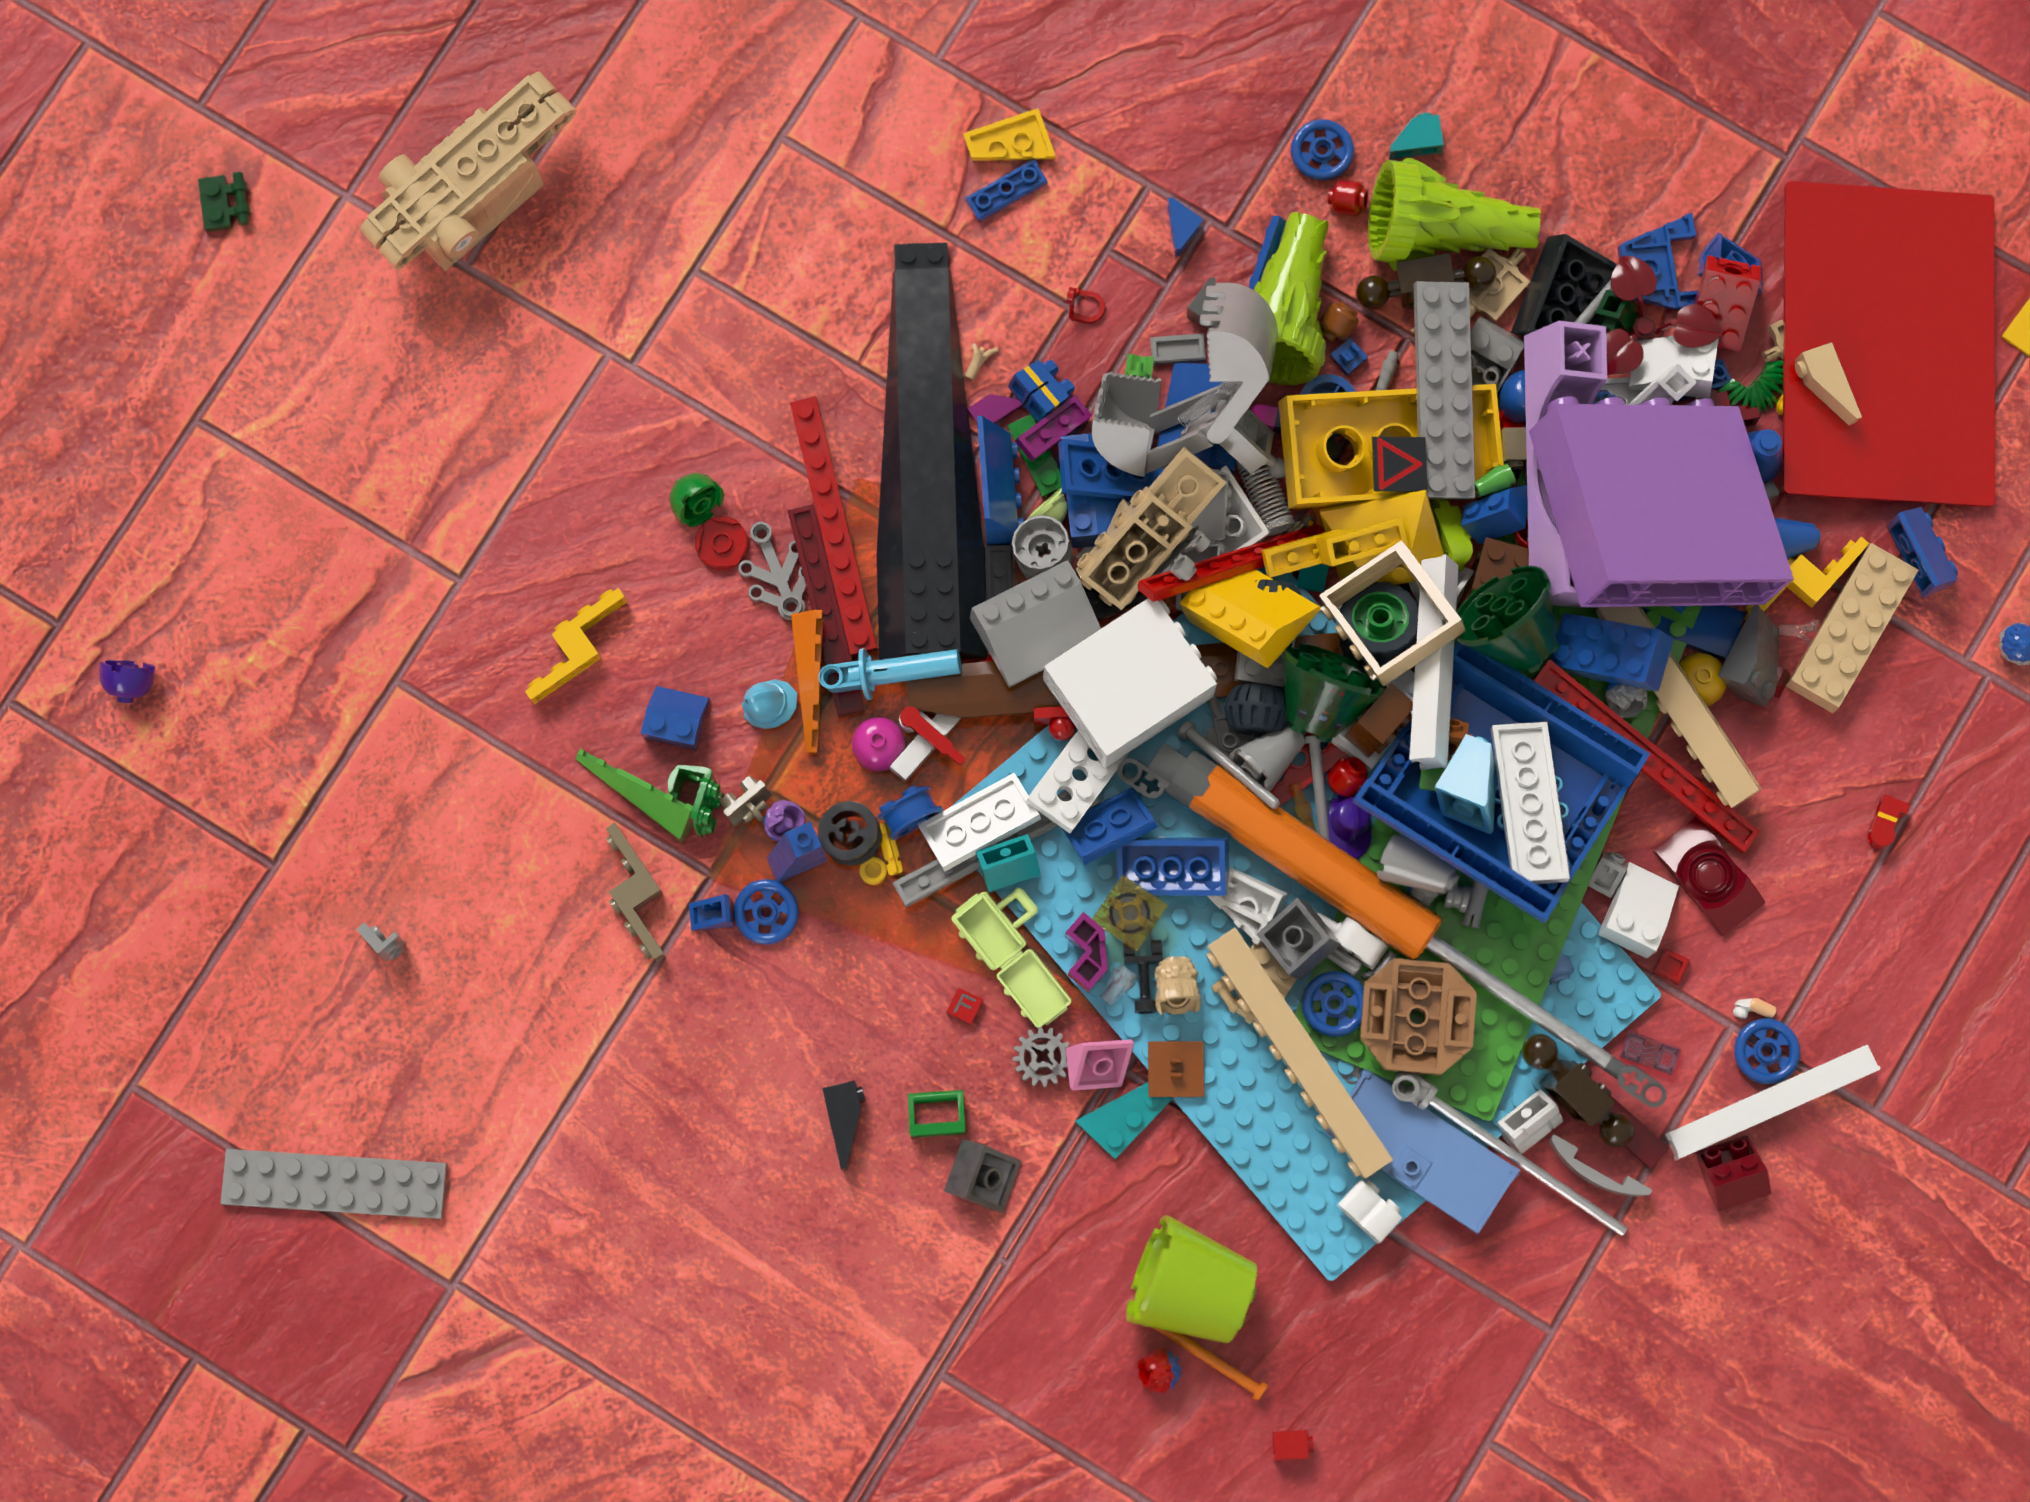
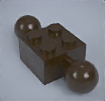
M1450 253L1396 263V281L1386 282L1379 276H1367L1357 285L1356 298L1364 308L1377 310L1382 308L1389 298L1400 296L1402 308L1408 307V309L1414 310V283L1416 281L1469 283L1470 289L1484 291L1494 284L1497 271L1491 260L1480 256L1470 259L1466 262L1463 269L1452 270Z
M1535 1034L1525 1041L1522 1048L1525 1062L1534 1069H1546L1549 1072L1539 1084L1576 1122L1591 1127L1598 1122L1600 1124V1137L1610 1147L1620 1148L1631 1142L1635 1133L1633 1121L1624 1113H1611L1609 1111L1615 1104L1609 1097L1612 1094L1611 1091L1601 1082L1597 1084L1590 1077L1593 1073L1583 1063L1577 1064L1573 1060L1571 1062L1559 1060L1557 1058V1044L1551 1037L1545 1034Z

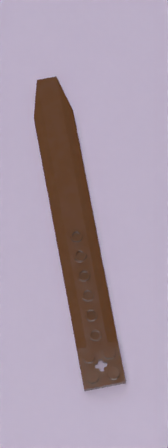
M1338 633L1303 635L1295 638L1294 647L1296 648L1299 647L1300 643H1305L1342 655ZM1225 643L1195 645L1202 656L1200 661L1205 668L1209 666L1217 677L1214 696L1226 698L1235 686L1249 684L1234 681L1238 652L1236 649ZM994 661L961 664V674L906 681L908 707H915L920 712L965 719L1033 713L1035 708L1061 706L1043 681L1044 670L1008 687Z

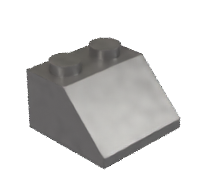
M962 1139L944 1192L1003 1213L1022 1161L986 1145Z

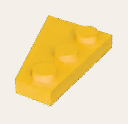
M1038 108L963 133L972 161L1056 159Z

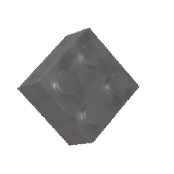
M1299 898L1290 903L1256 934L1288 975L1300 981L1341 945L1340 941L1310 904Z

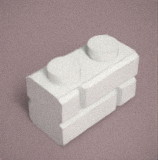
M1539 1089L1497 1122L1503 1139L1515 1151L1523 1154L1551 1132L1553 1128L1561 1124L1563 1119L1556 1103Z

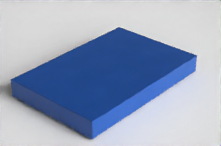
M1131 787L1088 809L1071 833H1068L1063 828L1062 830L1082 863L1086 865L1157 828V824L1135 789Z

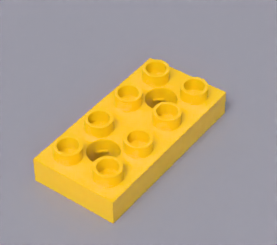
M1496 384L1472 385L1475 482L1497 465H1504ZM1416 388L1289 395L1278 401L1288 509L1341 506L1411 493L1374 491L1372 437H1418ZM1333 433L1343 435L1353 445L1354 457L1347 466L1335 463L1327 453L1326 442ZM1495 493L1487 494L1482 497H1488Z

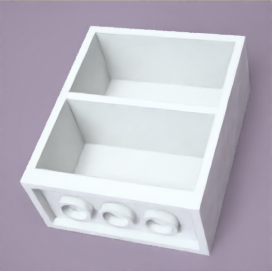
M1149 598L1044 666L1043 681L1064 708L1104 768L1214 697L1217 684L1215 682L1217 677L1214 671L1209 666L1205 668L1200 661L1202 656L1194 644H1188L1184 638L1186 635L1184 629L1178 622L1174 623L1168 615L1170 610L1163 600L1152 602Z

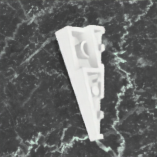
M1229 866L1227 895L1207 897L1219 909H1223L1234 920L1233 923L1238 928H1242L1255 944L1260 945L1262 941L1256 934L1281 912L1288 893Z

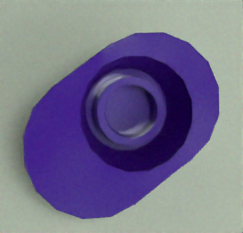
M1339 795L1329 805V840L1352 857L1358 858L1370 846L1371 815L1352 803L1356 795L1352 797Z

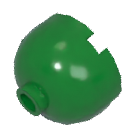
M688 474L675 482L670 492V507L675 517L683 525L687 524L689 527H696L714 516V513L710 511L716 505L719 507L722 505L724 491L716 481L706 474Z

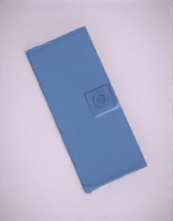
M1367 1069L1362 1071L1361 1077L1352 1090L1350 1097L1393 1159L1379 1170L1478 1234L1510 1183L1519 1175L1520 1169L1503 1160L1426 1108L1421 1110L1410 1101L1397 1099L1393 1094L1391 1085ZM1328 1128L1325 1134L1334 1139L1335 1137Z

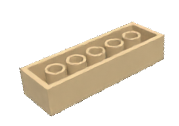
M1870 543L1859 558L1788 680L1786 687L1827 711L1834 713L1846 697L1916 576L1918 569L1875 544Z

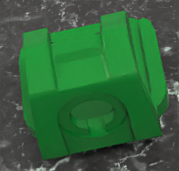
M677 765L668 778L669 794L679 800L685 781L699 784L690 818L693 819V827L699 837L708 835V833L713 834L717 819L712 817V810L716 808L721 809L720 799L724 797V793L720 792V784L717 783L710 768Z

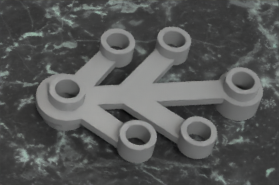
M757 522L751 527L750 535L752 540L761 546L771 572L754 566L749 560H744L738 566L739 573L744 578L754 577L778 587L781 597L764 591L763 587L758 584L752 585L749 588L748 594L754 602L763 601L778 607L780 615L784 619L792 621L791 614L805 612V603L802 596L806 589L801 567L798 571L799 579L792 593L788 585L789 578L799 558L798 553L792 551V547L796 545L795 540L789 544V553L781 568L770 541L772 539L771 527L766 522ZM762 530L767 533L766 537L759 539L757 533ZM744 565L752 567L749 573L742 572ZM753 590H761V596L757 598L753 597ZM791 603L797 606L794 612L787 610V606Z
M1198 526L1190 530L1186 539L1175 547L1169 559L1157 568L1153 576L1171 570L1179 579H1184L1185 581L1190 579L1196 572V568L1194 567V562L1183 554L1193 549H1196L1199 553L1203 552L1210 544V540L1205 536V532Z

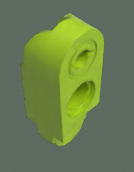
M1446 499L1431 500L1430 505L1444 555H1447L1459 565L1458 572H1461L1472 556L1473 546L1470 541L1471 536L1461 526L1462 514L1458 506L1451 507Z

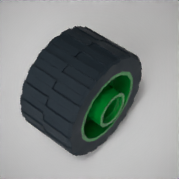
M1376 581L1344 602L1340 608V613L1380 667L1417 644L1419 604L1414 600L1410 592L1404 590L1399 585ZM1339 636V644L1342 648L1343 656L1360 663L1359 668L1365 671L1364 667L1367 664L1363 659L1358 661L1349 649L1352 645L1348 638L1343 641Z

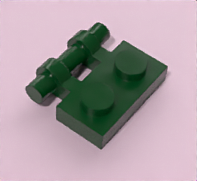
M242 172L233 173V183L228 185L225 175L198 179L203 225L206 232L232 229L231 218L237 217L240 226L249 225L248 215L251 212L250 205L246 201L248 188ZM230 195H235L236 205L234 207H230Z

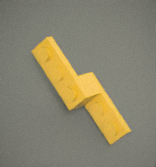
M1396 518L1349 532L1336 529L1261 550L1266 574L1271 578L1321 563L1328 566L1343 564L1385 552L1401 540L1407 546L1408 541L1403 519Z
M1862 536L1856 543L1850 540L1840 551L1844 556L1839 562L1833 559L1823 570L1824 573L1802 554L1796 560L1790 558L1788 563L1794 580L1766 604L1757 606L1765 611L1782 591L1788 587L1812 608L1870 543ZM1747 605V607L1745 608L1748 611L1747 615L1744 617L1745 621L1747 620L1754 605Z
M619 588L614 591L610 589L604 592L599 597L600 601L596 604L584 606L577 612V617L571 621L565 620L555 627V632L552 633V636L569 661L566 663L564 661L559 662L551 668L550 671L552 673L544 678L538 677L529 683V689L525 692L534 705L601 659L584 632L627 603L625 596Z

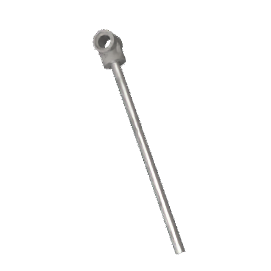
M1396 1071L1392 1091L1397 1099L1410 1101L1421 1110L1430 1105L1618 1235L1623 1236L1625 1234L1627 1226L1435 1096L1438 1087L1423 1078L1422 1074ZM1409 1080L1414 1085L1405 1086L1401 1083V1081Z

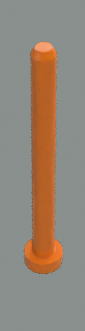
M1154 1328L1254 1394L1252 1398L1256 1401L1260 1399L1268 1384L1262 1381L1261 1384H1258L1185 1335Z

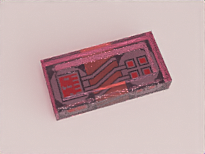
M1628 1031L1619 1057L1672 1076L1681 1049Z

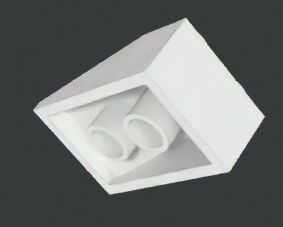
M1673 336L1637 341L1642 345L1644 355L1640 366L1631 372L1629 389L1643 391L1660 375L1678 363L1697 382L1683 396L1710 399L1718 339L1709 345L1699 348L1683 347L1675 342Z
M1629 862L1627 871L1619 883L1597 935L1644 958H1649L1657 951L1679 886Z

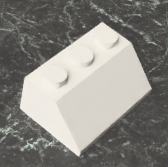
M1227 466L1220 470L1229 475V489L1232 490V496L1228 498L1227 516L1230 517L1231 521L1226 525L1225 539L1215 542V544L1224 546V554L1262 542L1270 534V531Z

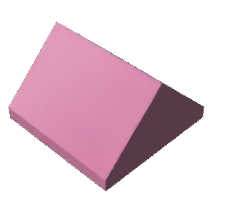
M1133 1040L1080 1043L1066 1048L1071 1090L1122 1087L1134 1045Z

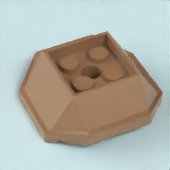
M1394 958L1364 983L1360 1040L1384 1070L1442 1075L1473 1048L1477 992L1450 963ZM1410 1012H1421L1424 1016V1022L1422 1024L1412 1023L1409 1018Z

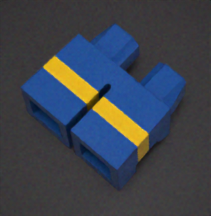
M1051 359L1044 363L1037 360L1017 372L1008 385V388L1022 404L1026 403L1025 408L1037 422L1063 405L1075 390V386L1070 380L1065 379L1060 383L1056 381L1054 376L1057 375L1059 369Z

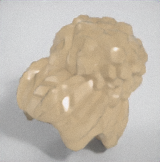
M1170 956L1159 962V966L1155 968L1156 987L1158 989L1155 998L1157 1011L1161 1015H1164L1165 1012L1172 1015L1185 1014L1190 1010L1193 1013L1198 1012L1201 1007V996L1196 982L1198 972L1195 970V965L1191 962V959L1183 956Z

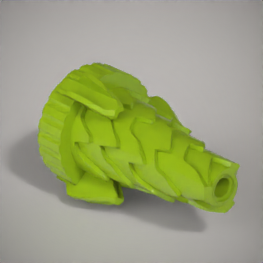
M1405 158L1402 162L1386 160L1376 177L1368 216V247L1373 259L1388 262L1394 271H1396L1397 262L1436 256L1435 250L1459 253L1460 249L1483 251L1490 248L1509 251L1510 247L1536 248L1539 243L1538 235L1541 214L1539 208L1513 205L1504 200L1485 197V193L1480 191L1458 189L1459 184L1445 183L1446 178L1424 163L1412 158Z
M1293 212L1289 215L1279 248L1275 254H1272V258L1264 268L1260 282L1258 281L1254 288V291L1262 296L1272 309L1278 326V338L1270 380L1267 382L1277 385H1299L1311 382L1313 378L1318 376L1320 368L1325 362V340L1322 337L1319 321L1316 320L1322 302L1321 298H1319L1322 284L1320 277L1327 252L1323 250L1329 223L1327 220H1319L1314 216L1300 214L1299 212Z

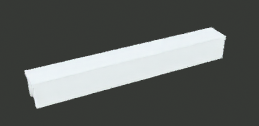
M1447 555L1422 560V568L1456 612L1459 565ZM1421 589L1419 594L1417 643L1446 624ZM1454 639L1415 665L1410 761H1419L1420 769L1422 770L1447 767Z
M1867 1044L1665 1134V1137L1676 1161L1872 1074L1881 1068L1877 1065Z

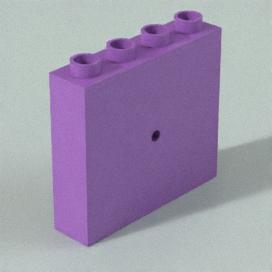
M1567 396L1550 402L1546 406L1547 413L1529 431L1581 607L1764 605L1794 580L1739 406H1715L1714 401L1709 398L1698 399L1687 405H1670L1669 400L1666 398H1654L1641 405H1625L1624 400L1620 397L1606 398L1596 404H1579L1576 397Z

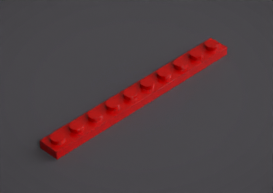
M816 396L791 402L790 406L850 655L852 657L858 656L859 650L863 648L868 653L877 651L878 647Z
M1549 659L1532 680L1649 752L1650 755L1640 770L1644 775L1740 853H1744L1759 834V829L1729 805L1725 806L1716 794Z

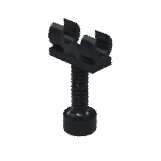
M1151 940V956L1136 957L1134 941H1124V965L1138 964L1139 996L1141 997L1138 1001L1134 1002L1135 1013H1156V1001L1150 997V975L1148 971L1149 964H1158L1163 961L1162 940Z

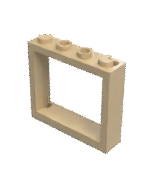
M1402 540L1319 595L1324 605L1321 607V610L1329 621L1331 619L1335 620L1338 625L1334 628L1341 639L1344 641L1348 638L1352 644L1349 649L1358 661L1360 659L1365 661L1367 665L1364 669L1372 681L1378 679L1382 686H1385L1466 631L1461 618ZM1402 564L1446 624L1380 667L1337 607Z

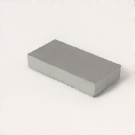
M1204 333L1150 337L1151 357H1154L1153 366L1206 361Z

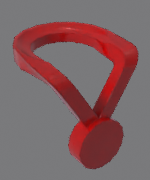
M1074 287L1069 288L1066 304H1070L1069 318L1072 321L1092 324L1103 317L1105 303L1099 294ZM1078 295L1092 297L1099 302L1100 309L1095 316L1085 317L1074 312L1075 299Z

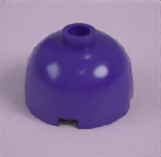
M106 660L105 663L101 661L99 667L100 683L109 695L117 697V702L133 703L134 698L144 696L151 689L155 677V666L143 663V668H140L138 664H134L135 661Z

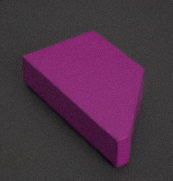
M989 394L970 406L968 412L976 423L977 416H984L996 424L1023 407L1024 404L1018 399Z

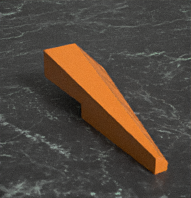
M822 610L791 614L806 754H818L822 686L819 681V672L821 670L824 617Z

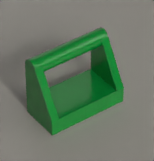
M963 1090L908 1093L909 1132L911 1138L966 1134ZM958 1101L959 1121L915 1124L914 1104Z

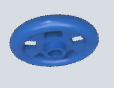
M1326 119L1313 120L1303 125L1294 135L1291 143V156L1297 169L1308 178L1319 181L1332 180L1342 175L1351 165L1354 157V143L1349 132L1337 122ZM1325 130L1326 137L1315 138L1314 131ZM1337 137H1339L1343 143V146L1338 149H1336L1335 144L1332 141ZM1303 142L1311 143L1309 153L1301 152ZM1323 147L1327 150V153L1321 155L1317 150ZM1334 156H1337L1341 161L1335 167H1332L1328 162ZM1311 159L1321 163L1319 170L1308 165Z
M761 879L751 882L741 890L734 904V919L738 929L747 939L758 944L770 945L784 940L796 927L799 917L796 897L787 886L776 880ZM761 891L764 898L754 903L751 896ZM775 892L784 899L780 906L771 899ZM763 907L771 909L769 917L762 914ZM745 910H753L754 921H746ZM780 912L788 915L784 925L776 922ZM759 925H770V933H759Z
M1329 971L1316 976L1309 982L1302 996V1011L1306 1021L1315 1031L1325 1036L1342 1037L1351 1034L1361 1026L1364 987L1356 978L1341 971ZM1331 983L1334 990L1324 995L1320 987ZM1345 985L1354 992L1349 999L1340 991ZM1320 1000L1323 1012L1315 1013L1313 1001ZM1331 1000H1338L1340 1007L1332 1009L1329 1003ZM1349 1005L1357 1008L1352 1019L1344 1015ZM1327 1016L1339 1018L1338 1026L1327 1025Z
M1769 1018L1754 1020L1747 1024L1736 1038L1734 1045L1736 1063L1742 1073L1754 1082L1760 1084L1780 1083L1790 1077L1799 1064L1801 1053L1799 1041L1791 1028L1781 1021ZM1767 1029L1778 1032L1777 1040L1765 1037ZM1752 1034L1759 1038L1753 1048L1746 1044ZM1780 1045L1789 1046V1057H1781ZM1763 1047H1769L1771 1049V1055L1769 1057L1763 1055ZM1751 1055H1754L1756 1061L1760 1063L1755 1069L1747 1061V1058ZM1777 1062L1780 1070L1769 1073L1767 1065Z

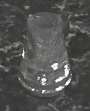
M1122 964L1117 969L1114 967L1100 997L1114 1006L1123 995L1136 985L1135 981L1138 976Z

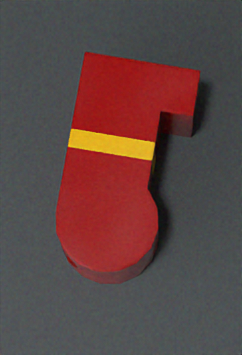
M1886 794L1880 798L1867 834L1870 846L1875 849H1884L1894 841V827L1898 817L1903 818L1908 814L1911 804Z

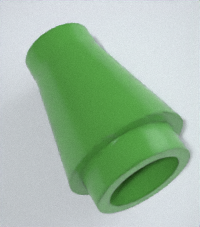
M1499 464L1474 483L1475 491L1479 497L1510 489L1511 485L1516 483V479L1508 464L1502 466Z

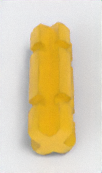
M886 822L880 823L882 832L881 847L884 859L888 861L886 865L889 875H898L904 872L902 861L898 859L901 856L897 841L890 839L892 833Z

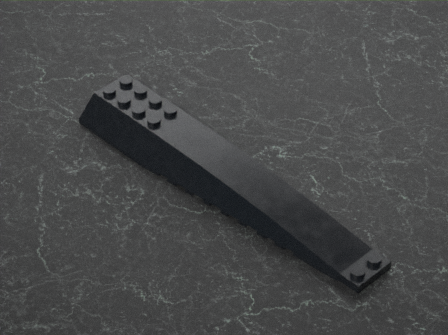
M948 243L894 244L895 270L892 279L876 553L879 660L955 649L959 650L961 659H983L988 657V650L971 622L970 614L972 607L986 601L985 553L951 271L948 268Z

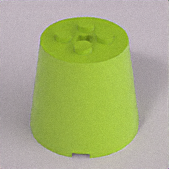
M1164 1215L1159 1223L1163 1226L1160 1230L1154 1228L1138 1264L1131 1289L1136 1290L1134 1300L1129 1299L1127 1302V1322L1229 1343L1236 1335L1238 1329L1242 1328L1249 1303L1252 1302L1255 1296L1256 1263L1182 1222Z

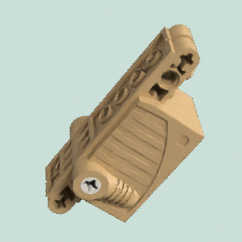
M540 71L531 76L528 75L487 112L482 107L478 108L473 116L465 120L441 144L433 148L427 156L425 155L417 165L405 154L391 160L378 177L380 183L386 188L382 194L384 202L367 216V219L360 227V232L376 249H379V252L396 270L405 267L423 250L444 271L448 270L544 185L536 163L530 156L574 118L577 110L560 92H557V89Z

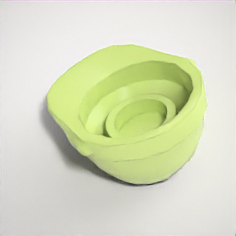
M1062 487L1049 496L1028 518L1043 515L1052 517L1062 523L1068 511V504L1065 500V495L1062 493Z

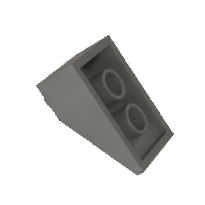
M1753 606L1717 676L1738 699L1766 707L1769 699L1774 696L1778 684L1779 629L1759 606Z

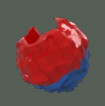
M1156 1348L1148 1356L1138 1361V1378L1143 1383V1387L1161 1394L1173 1389L1182 1376V1368L1178 1364L1179 1359L1165 1348Z

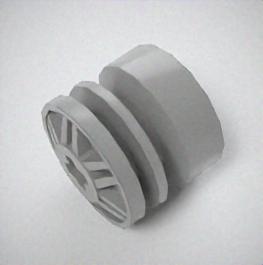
M1043 515L1030 517L1022 522L1014 532L1012 540L1014 555L1020 571L1027 579H1031L1067 560L1072 566L1074 559L1072 546L1067 530L1058 520Z

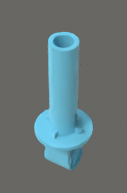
M863 648L859 650L858 661L824 666L819 672V681L822 686L832 693L862 689L866 700H872L875 690L874 685L961 674V658L959 650L955 649L872 661L867 650ZM835 672L839 673L838 682L834 685H828L829 675Z

